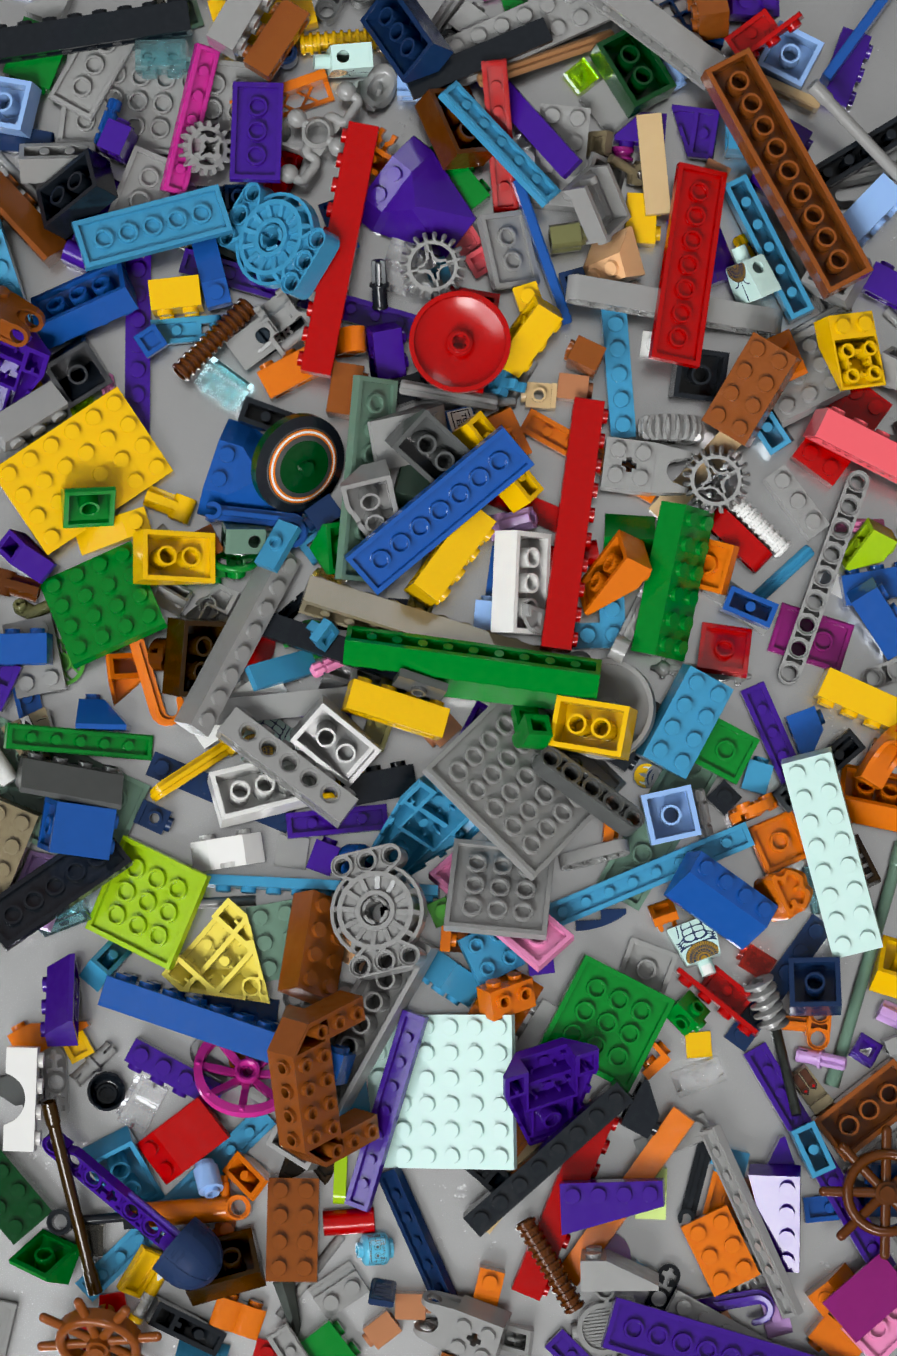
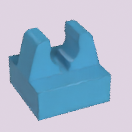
M442 256V257H439L438 259H446V258H445V256ZM436 262L437 266L429 269L434 274L435 279H437L436 272L439 271L440 265L446 264V262ZM449 266L442 268L440 271V280L442 279L443 284H445L452 276ZM427 273L429 281L433 282L431 276Z
M323 618L320 623L311 620L306 627L312 634L309 637L317 648L326 652L340 633L335 625L326 618Z

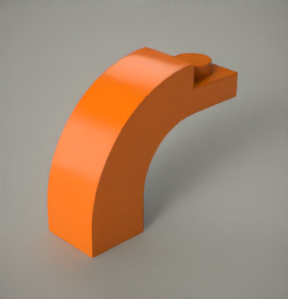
M897 724L888 728L878 738L853 776L873 789H883L890 774L897 766Z

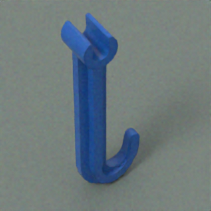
M214 501L206 504V509H213L217 512L214 515L205 514V520L211 523L225 521L274 527L277 520L280 519L298 526L302 531L292 548L301 546L306 541L309 533L303 518L294 513L225 506Z

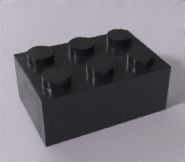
M89 148L85 149L36 190L44 229L64 239L74 234L72 228L73 221L96 216L118 198L110 160Z

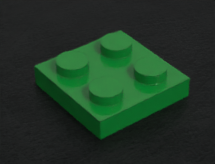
M718 718L695 764L737 785L760 740Z

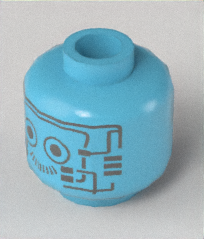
M385 1232L364 1233L360 1238V1242H357L355 1245L356 1257L361 1258L365 1266L385 1265L394 1256L393 1240L388 1238Z

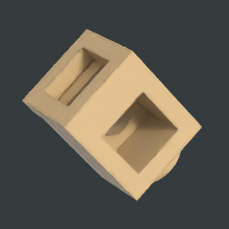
M527 382L525 393H521L520 402L525 403V409L528 410L532 408L534 410L555 411L557 383ZM541 391L544 397L538 400L534 397V393Z

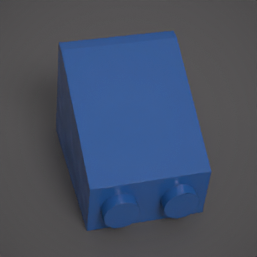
M45 797L37 847L51 853L109 860V856L113 854L115 848V841L112 839L114 829H117L119 823V815L116 814L117 809Z

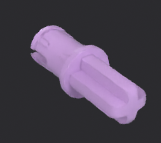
M798 1046L796 1051V1062L817 1066L818 1069H821L823 1066L842 1071L847 1066L846 1057L825 1053L824 1049L814 1050Z

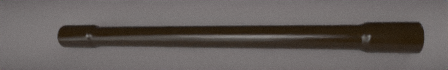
M49 1099L41 1103V1108L53 1146L83 1267V1277L89 1296H95L102 1293L103 1289L98 1270L95 1266L60 1125L61 1119L55 1099Z

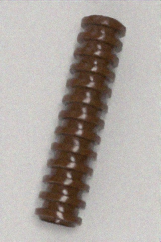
M239 298L237 300L238 304L234 303L232 309L227 310V315L223 314L221 316L222 320H217L216 325L210 327L211 331L207 330L205 336L199 338L200 342L196 341L194 343L195 347L191 346L189 353L185 352L183 354L184 358L180 357L178 363L172 365L174 372L182 380L189 381L191 379L190 376H194L196 370H200L202 368L201 365H205L207 359L210 360L213 357L212 354H216L218 352L217 349H221L223 343H227L229 341L228 338H232L234 332L237 333L240 330L239 327H243L245 325L244 322H248L250 316L253 317L256 314L252 309L254 307L247 300Z
M530 1216L519 1222L515 1229L520 1231V1238H524V1245L529 1246L527 1250L533 1253L531 1257L533 1259L536 1258L537 1261L535 1263L537 1266L540 1265V1272H544V1279H548V1286L553 1287L552 1292L557 1294L556 1299L561 1301L560 1306L565 1308L564 1313L572 1314L582 1308L585 1302L580 1300V1293H576V1286L571 1285L572 1280L567 1278L568 1273L563 1271L564 1266L559 1264L560 1259L555 1257L556 1252L551 1251L552 1246L547 1244V1237H543V1230H539V1223L536 1224L534 1222L536 1218Z

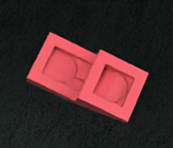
M472 225L456 245V248L462 247L459 254L460 256H466L464 262L475 279L488 271L481 239Z

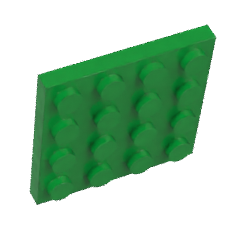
M131 541L49 577L40 586L75 669L168 627L151 586L133 584V544Z
M584 954L538 1045L561 1037L596 1045L599 1048V1068L595 1075L609 1082L617 1078L626 1090L630 1091L676 1000Z

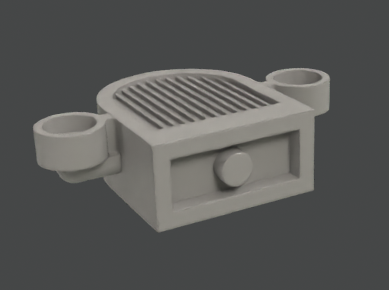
M615 1291L595 1292L601 1300L593 1301L581 1310L577 1322L571 1324L573 1339H579L582 1345L592 1353L620 1356L619 1352L601 1347L614 1302L612 1297ZM633 1295L620 1297L635 1302Z

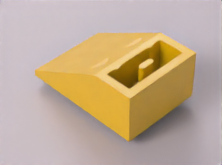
M872 311L830 315L814 322L818 348L840 391L886 385Z

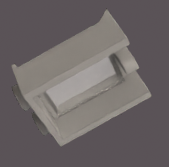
M610 164L586 167L562 190L571 199L584 233L588 238L586 244L598 243V245H604L610 242L612 236L622 230L624 224L631 218Z

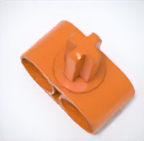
M353 325L341 328L335 358L354 357L367 352L365 326Z
M786 1015L789 1024L782 1028V1030L804 1032L806 1044L814 1050H822L827 1047L830 1041L832 1015L824 1016L820 1020H816L813 1016ZM816 1031H820L823 1034V1041L819 1045H813L810 1039L811 1035Z

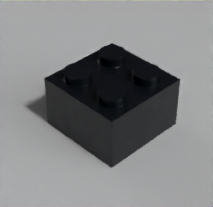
M702 349L700 367L697 369L673 364L668 396L712 402L726 379L730 353Z

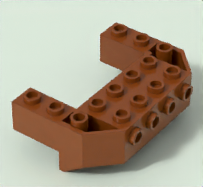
M339 990L306 1008L287 1005L267 1049L279 1145L301 1160L324 1167L332 1165L380 1138L377 1114L353 1108L339 1116L330 1038L365 1020L363 996Z

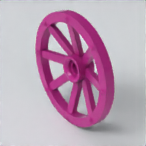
M205 1041L202 1043L195 1056L193 1071L196 1088L206 1103L221 1113L240 1118L258 1117L275 1111L273 1092L260 1081L271 1079L270 1070H262L269 1063L260 1060L256 1062L254 1058L246 1056V1059L240 1060L234 1051L222 1047L220 1049L235 1068L208 1063L205 1060L211 1050L217 1045ZM203 1071L233 1077V1079L210 1090L204 1080ZM239 1085L242 1086L239 1105L229 1103L218 1097ZM251 1087H255L269 1099L260 1104L247 1105Z

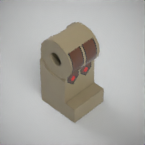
M805 1064L792 1072L796 1090L815 1115L834 1102Z

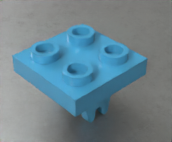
M471 933L457 940L478 986L485 984L488 979L499 978L525 964L521 957L496 936Z

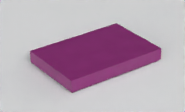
M781 603L767 651L784 656L800 611L799 607ZM823 615L806 663L822 669L831 667L840 671L855 625ZM803 619L800 621V628L804 632H810L813 630L814 624L810 619ZM796 642L792 644L791 651L794 655L801 656L805 653V646L802 643Z
M880 1252L822 1302L855 1343L897 1308V1271L887 1260L880 1258Z

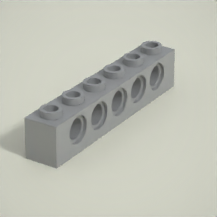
M235 707L217 730L216 737L338 829L356 806L359 800L355 797L356 793L347 786L342 787L335 782L336 778L328 771L324 770L322 772L315 767V762L306 755L301 756L294 751L295 747L290 742L284 739L281 741L274 736L275 732L265 724L261 726L257 723L249 711L246 709L240 710ZM249 730L255 737L251 740L244 739L241 732ZM267 745L271 746L275 753L266 755L262 752L261 748ZM284 761H291L295 765V769L291 771L285 770L282 763ZM310 776L315 780L316 784L307 786L303 783L302 778ZM332 792L336 800L332 802L326 801L323 793Z

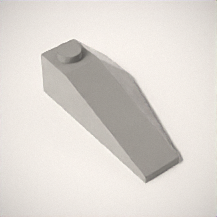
M386 459L359 466L340 483L345 508L366 537L398 511Z

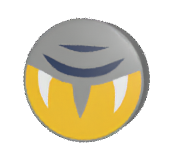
M650 763L638 765L633 773L635 783L641 788L653 787L659 776L657 768Z

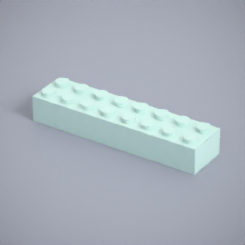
M827 747L781 759V766L832 956L842 958L882 948L883 939L832 748Z

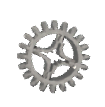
M425 232L422 233L424 239L422 242L416 236L413 237L414 242L417 244L414 248L409 243L405 245L411 251L409 254L401 252L400 255L407 258V262H399V266L406 267L407 271H402L399 274L401 277L406 275L409 277L408 280L403 282L404 286L409 285L411 282L414 284L410 290L412 294L418 288L421 290L419 298L422 299L425 292H429L428 298L431 300L434 298L433 293L438 292V295H441L443 290L451 292L449 288L451 285L456 289L460 288V285L455 280L456 278L460 280L465 279V276L458 274L459 270H467V266H459V261L466 260V256L457 257L456 253L460 252L462 247L459 246L455 250L451 247L455 244V239H451L447 244L445 243L446 234L441 236V240H436L437 232H433L432 239L428 240L427 233ZM431 245L444 247L452 257L446 259L436 258ZM424 247L426 254L425 262L422 265L412 267L414 255L419 249ZM429 253H431V257L435 262H446V264L440 265L439 271L436 272L437 279H435L431 270H420V268L426 267V263L429 264L427 262L430 260ZM454 265V272L450 280L442 285L440 271L444 267ZM428 273L432 278L434 288L423 286L415 279L414 275Z
M669 413L645 415L638 419V440L664 445L697 444L704 440L705 425L701 417L694 415Z
M710 445L709 454H707L704 448H701L700 454L702 457L699 458L698 455L693 454L691 457L696 463H686V467L692 471L683 472L684 477L690 478L689 481L682 483L683 486H691L692 488L686 493V496L695 494L696 497L693 498L691 503L694 505L698 500L702 501L699 509H704L706 504L710 505L709 513L714 512L715 506H718L719 513H724L723 505L725 504L730 511L733 510L734 506L731 501L734 500L736 504L740 505L742 500L738 497V494L744 497L748 495V492L743 490L742 486H751V482L743 481V478L751 476V472H742V469L746 468L748 463L744 462L739 465L738 461L741 460L742 455L738 454L735 459L731 457L734 452L733 448L729 449L728 454L723 453L724 445H720L719 452H715L714 445ZM711 459L725 460L733 467L720 470ZM704 463L708 472V478L697 484L696 473L699 466ZM713 472L718 473V475H725L720 482L721 487L720 485L717 486L716 483H709L713 478ZM737 474V488L729 496L725 485L726 480ZM709 488L715 489L722 499L708 498L701 491Z

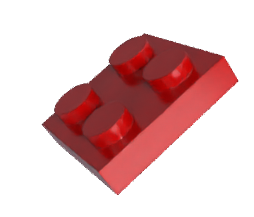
M702 622L696 669L704 673L746 678L752 629Z

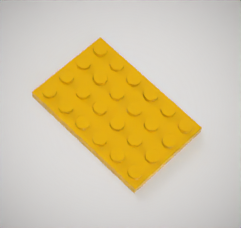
M116 386L0 463V487L46 555H49L89 528H63L61 489L115 486L116 510L171 473L173 469Z

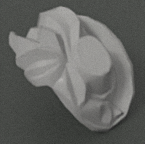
M386 63L378 64L363 81H359L356 92L361 95L363 104L366 105V110L374 112L376 109L385 108L390 104L397 88L395 70Z

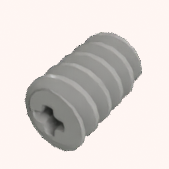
M770 973L755 977L750 981L749 985L745 986L744 991L753 992L747 997V1000L750 1002L756 1001L750 1008L752 1011L759 1010L753 1016L755 1020L762 1019L756 1025L757 1028L775 1031L786 1027L789 1024V1020L786 1018L787 1013L783 1009V1002L779 999L780 993L776 990L777 984L773 981L774 976Z

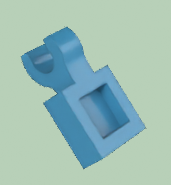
M503 370L493 382L484 387V393L507 397L509 390L525 393L527 383L519 382L518 379L512 378L513 375Z

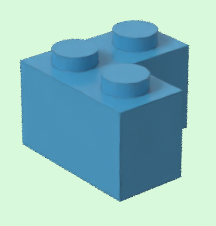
M624 596L598 610V623H575L574 632H578L577 647H574V650L611 649L625 621Z
M439 949L422 981L427 985L432 982L431 988L441 996L447 993L445 998L456 1006L461 1002L469 1008L477 997L476 987L478 986L472 972Z

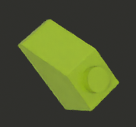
M867 518L848 543L842 560L844 568L850 571L883 562L896 548L897 539L893 531Z

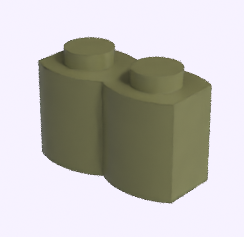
M579 221L549 225L548 238L551 255L581 251V246L586 245L587 237Z

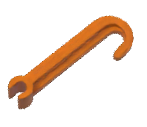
M144 638L129 644L153 720L163 726L176 724L174 719L177 714L171 716L165 710L154 670L149 664L148 650ZM183 697L176 698L178 712L184 702Z

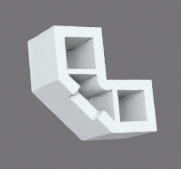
M250 828L235 830V836L216 839L214 834L199 836L200 841L190 843L193 867L201 872L265 862L261 832L250 833Z

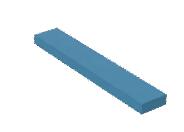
M457 80L440 93L438 98L542 208L561 192L554 182Z

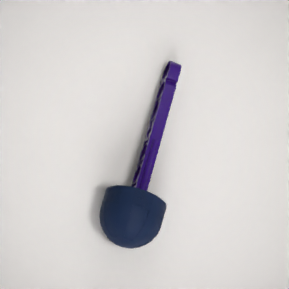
M63 1133L73 1176L164 1251L152 1268L156 1273L174 1287L183 1290L202 1288L216 1278L223 1263V1248L219 1238L210 1228L194 1217L181 1231L178 1230L82 1148L72 1145L74 1142ZM48 1134L42 1141V1147L56 1161L50 1134ZM70 1155L78 1158L79 1165L71 1161ZM90 1171L98 1175L99 1181L92 1179ZM129 1204L134 1205L138 1209V1214L130 1210ZM148 1221H153L157 1225L158 1230L152 1229Z

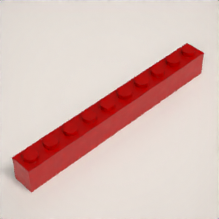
M349 121L348 128L343 127L341 142L345 143L343 153L338 152L336 167L340 168L338 177H333L331 192L335 193L334 201L328 202L326 217H330L329 226L323 227L324 230L338 236L340 247L314 290V302L309 301L306 316L311 318L309 326H304L302 341H306L304 351H299L297 366H301L300 370L303 374L329 379L332 377L377 147L379 126Z
M575 397L573 401L541 634V650L570 654L572 647H577L578 632H574L575 622L580 623L582 607H577L578 598H583L585 583L581 582L582 572H587L589 558L584 557L585 547L590 548L592 533L587 531L588 524L593 523L595 508L591 507L592 498H597L599 483H594L595 473L600 474L602 458L597 457L599 448L603 449L605 434L601 433L602 424H607L609 409H604L605 401Z

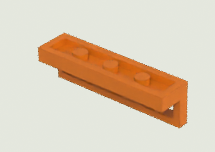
M325 69L283 82V98H285L283 109L287 108L290 111L295 109L286 105L289 97L294 94L305 98L301 107H298L304 112L335 101ZM324 84L328 94L327 98L317 100L310 97L314 87ZM309 89L307 95L302 93V91ZM308 100L313 101V103L306 105ZM290 111L283 113L284 119L287 118V115Z

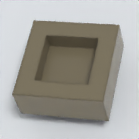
M608 130L589 132L586 157H590L591 152L609 157L612 152L614 132Z

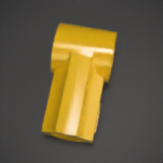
M150 486L145 495L143 506L166 514L168 518L188 525L197 501L178 493L175 495L158 487Z

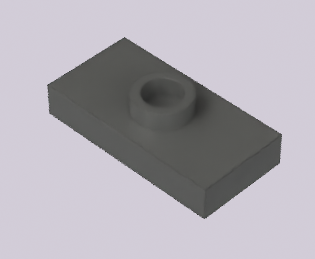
M400 668L392 682L393 687L411 692L416 697H426L438 701L446 694L449 685L446 682L404 668Z

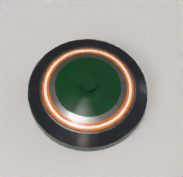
M309 413L292 414L274 423L259 440L252 457L251 477L257 494L265 503L282 512L298 513L308 509L327 494H330L339 481L344 465V447L341 437L329 422Z

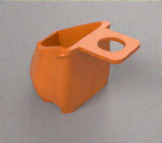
M783 868L778 872L769 873L761 879H757L754 883V889L778 905L771 919L772 922L789 920L797 913L803 912L808 907L813 895V889L808 884L806 874L793 868Z

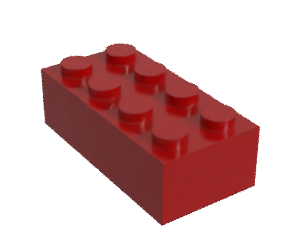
M871 388L850 390L851 394L828 406L830 408L834 406L845 411V417L854 419L855 417L868 423V429L875 430L892 407V404ZM804 438L790 457L792 462L829 489L836 483L851 462L807 438Z

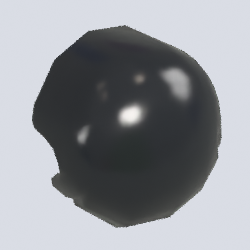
M101 1072L96 1074L88 1084V1099L97 1110L107 1112L114 1110L120 1106L125 1098V1085L116 1073Z

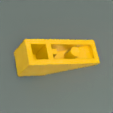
M143 506L114 516V526L89 527L77 535L76 539L81 554L84 556L133 540V533L141 529H153L148 511Z

